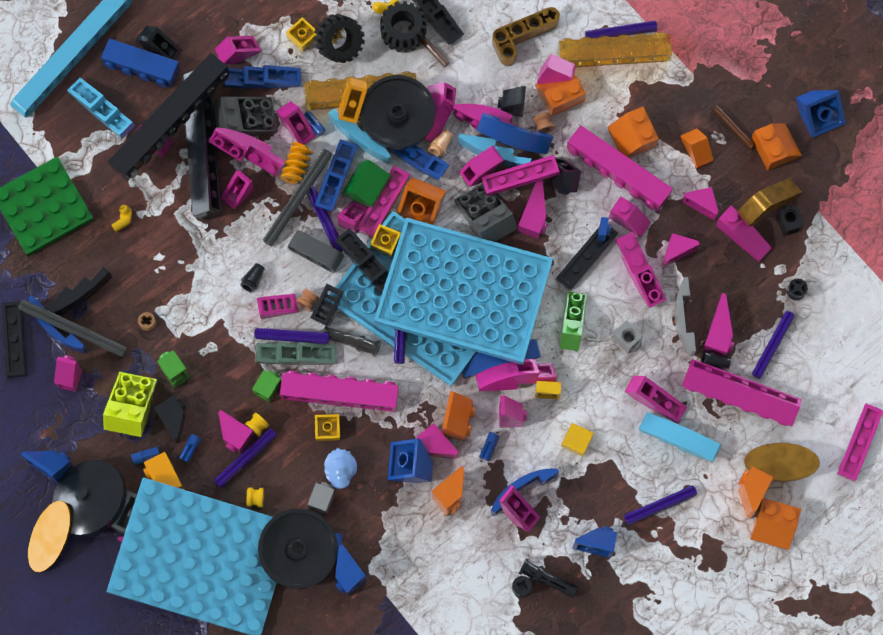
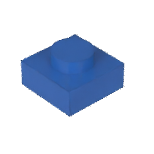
M601 217L598 241L605 242L606 235L610 236L611 225L608 224L609 218Z

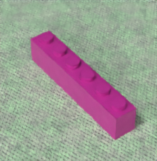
M582 125L579 126L567 142V149L571 155L583 159L587 166L596 168L603 177H609L617 187L626 189L633 198L645 202L644 204L649 209L659 211L670 197L673 190L672 187Z
M691 359L682 386L691 392L702 393L707 398L721 400L726 405L740 407L745 412H753L759 414L764 419L770 418L781 425H789L791 427L796 419L802 400Z
M288 371V373H283L280 389V398L282 400L396 412L399 386L395 385L394 382L384 381V384L376 383L372 379L357 381L353 377L337 379L338 377L335 375L319 377L316 373L301 375L297 371Z

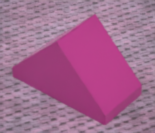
M550 54L540 68L537 83L545 84L573 80L576 66L565 59Z
M239 169L236 170L221 199L234 210L237 209L254 191L253 182Z
M712 187L685 193L682 200L683 203L712 220L716 219L718 208Z
M352 200L338 214V225L346 230L350 228L356 234L357 226L368 208Z
M672 233L663 261L664 266L698 250L700 243L697 240Z

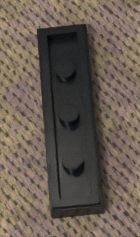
M598 227L556 277V280L571 291L617 237L618 232L612 227L610 236L606 235L605 242L597 240Z
M21 301L1 303L7 378L27 376L23 314L18 309Z

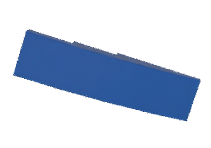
M264 65L263 68L244 66L243 69L228 67L230 74L223 83V87L271 89L300 87L301 68Z
M342 139L339 140L315 203L316 207L333 212L358 145Z
M531 339L525 359L540 358L541 354L537 340ZM482 353L474 354L462 371L463 378L476 376V374L511 361Z

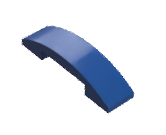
M484 112L476 129L480 133L504 144L541 154H547L553 140L551 135L539 131L532 132L502 122L501 118Z
M416 145L402 150L388 149L413 168L438 181L449 167V164L435 155L431 156Z
M32 295L29 297L30 303L45 309ZM37 318L43 329L56 342L79 353L85 354L87 352L86 347L72 333L65 338L51 324Z
M557 468L537 470L517 479L498 496L491 508V515L494 516L503 510L499 500L511 485L517 491L537 479L541 485H544L557 477L559 470Z

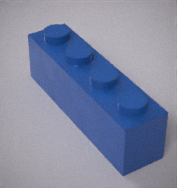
M110 38L101 56L103 65L106 68L120 70L128 76H138L146 82H156L157 85L164 88L167 86L173 88L180 71L179 62Z

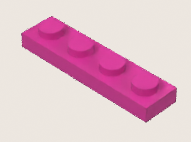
M552 155L482 176V181L487 196L560 175L555 156Z
M394 165L389 172L391 178L374 207L369 206L357 226V231L370 238H373L379 224L382 225L410 177L409 173Z
M867 403L864 404L837 475L853 482L857 480L883 410Z

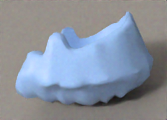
M337 448L336 451L333 450L328 454L324 463L326 478L336 489L346 488L357 471L355 458L351 455L350 451Z

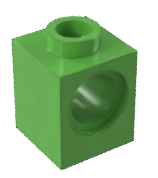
M263 370L252 388L253 394L270 403L281 386L280 376L274 371L270 370L267 372Z

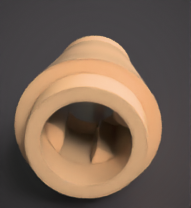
M444 130L429 144V153L438 158L444 156L453 138L452 133Z

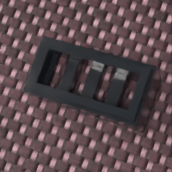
M326 283L310 318L330 327L344 291ZM328 291L337 294V297L328 295ZM328 298L334 301L333 305L325 302V299ZM325 305L331 308L330 312L322 309V306ZM320 312L328 315L327 318L320 316Z

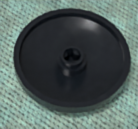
M404 75L384 77L368 88L360 111L361 123L366 134L378 145L394 150L407 149L420 143L430 133L435 121L434 100L429 90L414 78Z
M100 460L85 461L71 468L57 484L52 503L64 501L69 505L71 510L70 534L78 537H90L107 530L118 519L124 508L127 496L125 480L116 468Z
M290 509L277 514L265 525L258 541V557L263 570L274 582L287 588L302 589L319 583L332 570L337 558V539L332 527L322 516L306 509Z

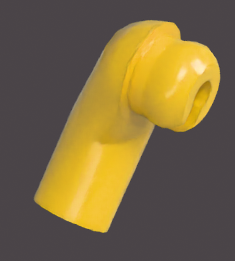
M391 0L389 3L377 1L373 3L372 9L377 14H383L385 9L388 10L389 5L395 6V2L399 0Z
M122 205L119 208L120 219L111 224L116 233L131 223L132 210L127 205Z

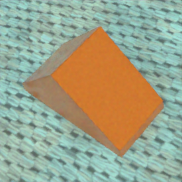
M694 129L680 135L696 169L714 161L708 138L700 130Z

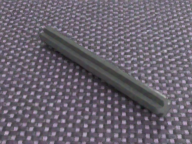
M322 150L264 237L263 242L269 246L274 244L332 157V153L329 150Z
M23 299L18 306L19 310L72 333L120 357H123L125 354V346Z

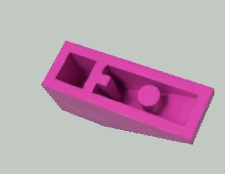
M543 180L536 181L518 225V232L539 239L541 234H545L548 226L545 223L546 209Z
M730 206L718 219L716 226L758 262L771 250L772 247L753 226L749 227L734 207Z
M722 293L703 350H712L726 356L727 352L731 353L734 342L731 341L733 333L727 297L725 293Z
M633 375L624 391L639 403L675 423H679L687 409V406L646 376Z
M500 396L499 428L523 427V421H527V410H523V404L507 396Z
M512 485L499 500L503 512L509 520L528 533L540 519V516Z

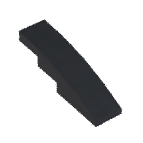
M412 0L416 6L420 7L421 12L423 11L425 14V18L448 45L464 35L445 6L441 5L438 0Z
M350 228L347 229L335 241L382 296L388 277L387 269L375 258L374 253Z
M103 267L91 281L84 277L73 291L66 286L46 310L58 316L66 314L99 291L112 278L110 272Z

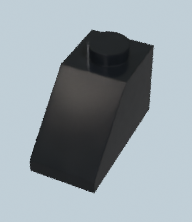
M145 26L136 39L147 51L173 60L182 51L158 27Z
M526 86L503 90V96L499 97L497 108H501L502 111L513 116L523 117Z
M555 157L560 175L550 177L551 185L560 194L568 195L569 193L577 192L582 171L563 157Z
M172 396L154 407V410L177 444L180 442L186 417L183 410L186 407L180 399L176 400Z

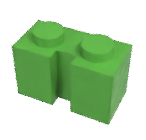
M174 350L171 352L167 351L159 357L157 362L174 389L190 379L186 367Z

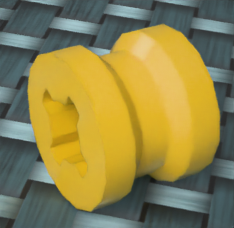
M254 413L252 415L253 418L247 421L245 425L259 437L261 431L268 428L269 424L259 414Z
M248 487L247 507H252L253 505L263 507L264 488L254 490Z

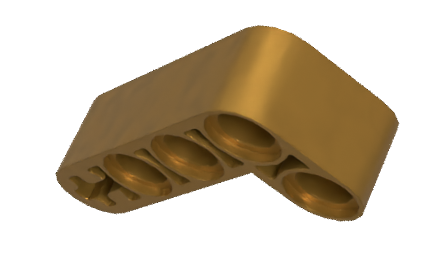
M549 7L497 28L493 32L492 45L500 62L505 66L513 65L516 62L517 55L515 45L555 29L559 24V11L554 7ZM536 23L538 27H531L530 24ZM519 30V31H521L522 33H521V34H515V33H513V31ZM503 37L505 40L498 41L496 38ZM511 53L513 56L506 57L504 54Z
M788 178L758 191L737 212L747 225L751 227L768 212L793 202L802 194V191L791 178Z

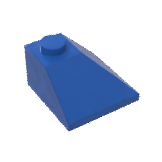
M838 90L810 91L796 97L799 114L812 138L846 124Z
M421 439L391 442L388 481L409 483L432 481L433 461Z
M25 451L21 454L29 464L56 483H59L61 478L73 466L69 461L71 458L62 451L60 454L56 451Z
M602 526V529L596 528L576 538L572 549L611 559L615 548L617 532H613V528Z
M341 544L338 549L335 575L337 583L335 585L341 593L345 592L348 596L365 584L367 580L360 567L343 544Z

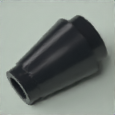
M255 263L241 279L240 286L248 292L257 290L265 268Z
M709 350L703 352L701 362L719 369H729L731 358Z

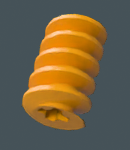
M292 142V147L289 149L290 153L287 155L288 160L285 161L286 167L282 169L283 174H281L280 178L286 183L297 184L304 179L300 175H306V171L302 170V168L309 167L308 164L304 163L305 161H311V158L307 155H313L314 152L304 144Z

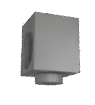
M627 320L612 335V339L627 354L632 350L635 352L642 345L643 336ZM631 335L634 340L632 342L625 341L624 336Z
M321 482V484L316 483L307 504L308 508L327 515L335 495L332 485Z

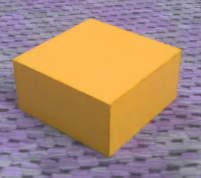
M303 17L286 32L287 38L302 52L314 42V37H317V34L314 33L315 28Z
M379 224L370 243V249L392 257L401 233Z
M537 381L535 398L559 400L561 382Z
M339 414L315 415L316 441L340 440Z
M571 423L561 447L583 457L594 433Z

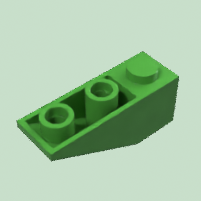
M568 291L560 341L561 349L579 351L587 294Z

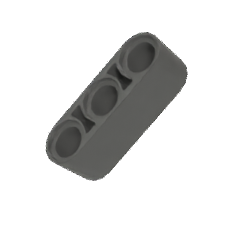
M300 230L296 231L287 246L292 252L332 273H335L344 258V255L338 250Z

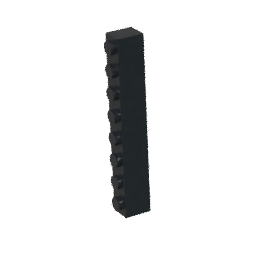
M210 53L107 161L110 167L127 182L136 177L139 169L150 162L152 155L164 147L165 141L169 137H173L181 124H185L190 119L191 114L201 108L203 101L208 96L210 97L214 94L216 87L228 79L230 72L227 65Z
M193 71L182 75V82H183ZM213 95L208 96L203 101L201 108L195 110L186 122L192 216L204 220L222 214L217 147L209 142L216 129Z

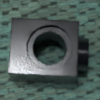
M786 205L780 208L776 218L783 237L801 232L804 224L797 205L792 207ZM785 217H792L794 222L786 221Z

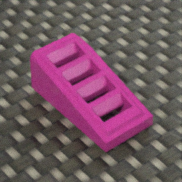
M295 294L257 298L261 319L298 313ZM287 300H291L292 308L288 309ZM279 301H283L284 309H280ZM274 302L276 304V310L272 309V303ZM264 304H268L269 311H265Z

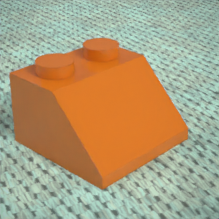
M575 75L573 80L535 84L551 116L585 102L586 92Z
M644 107L624 114L607 127L617 150L628 158L657 147L659 138Z
M785 123L769 124L755 130L751 139L767 171L802 156Z
M412 177L405 186L397 214L405 219L410 218L434 225L447 191Z
M450 391L442 433L446 438L465 441L466 436L471 434L472 425H469L470 417L474 418L476 406H472V399Z
M462 466L431 491L432 500L446 516L450 513L452 515L461 508L464 468Z
M753 466L749 471L745 470L738 481V484L741 485L738 492L746 516L750 519L757 511L773 479L772 476Z
M763 498L757 510L750 539L789 550L797 528L801 508Z

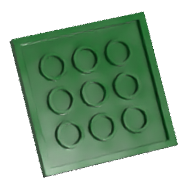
M58 157L0 187V210L27 257L94 220Z

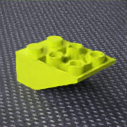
M119 372L103 413L104 430L142 437L157 379Z

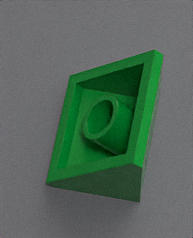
M370 160L360 162L341 194L352 200L374 207L391 175Z

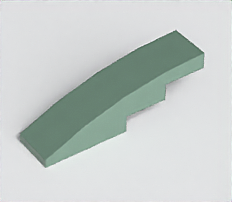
M280 342L277 344L257 343L255 363L335 365L336 345L298 342L297 344Z

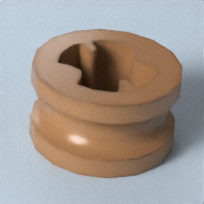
M144 312L139 316L138 324L142 330L151 331L156 326V320L153 314ZM146 318V319L149 320V319L151 318V319H152V320H150L151 324H150V325H147V324H144V325H143V324H142V323H144L143 319Z

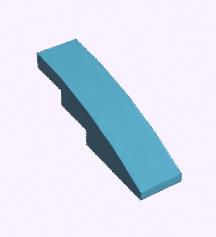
M79 78L67 90L79 103L120 138L123 139L135 127L130 119L124 116L117 107L106 100L104 95L82 78Z
M335 109L328 112L329 120L351 142L358 145L359 148L387 164L392 163L391 155L385 147L371 140L365 131H361L357 124L338 119V112Z
M459 134L458 144L476 155L494 145L504 160L500 165L512 168L531 162V158L513 156L514 149L496 146L495 139Z
M648 412L639 427L642 433L656 437L659 441L675 446L680 451L710 462H714L721 447V444L699 433Z

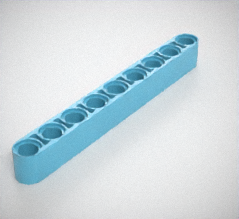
M102 0L12 99L10 106L25 118L29 117L125 12L133 0Z

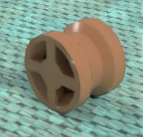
M541 113L533 118V122L537 125L536 131L548 133L555 129L554 123L551 122L552 116L550 113Z
M304 289L302 291L303 295L297 298L296 303L306 311L312 312L313 306L318 302L319 297L310 290Z

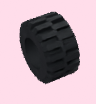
M398 1L395 2V6L389 5L388 10L385 9L383 11V16L380 18V31L385 45L389 44L391 50L396 48V52L404 50V53L408 52V49H411V51L415 50V46H421V40L425 39L427 28L425 14L423 11L421 12L420 7H414V3L411 2L407 4V1L399 4ZM400 21L414 24L412 30L406 33H399L393 29V26Z
M331 14L329 18L324 17L322 19L324 22H319L317 25L319 29H315L314 32L317 34V37H314V41L317 42L315 47L319 49L318 52L325 58L337 63H346V61H352V57L357 58L359 56L357 52H362L363 50L361 44H365V40L362 39L365 36L364 32L360 31L362 29L361 25L357 24L356 20L341 14ZM344 28L346 41L340 48L335 49L332 44L333 35L337 30Z

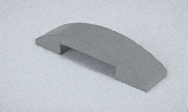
M684 277L675 301V325L684 349L690 356H694L696 352L694 332L686 333L683 301L689 300L690 289L689 279Z

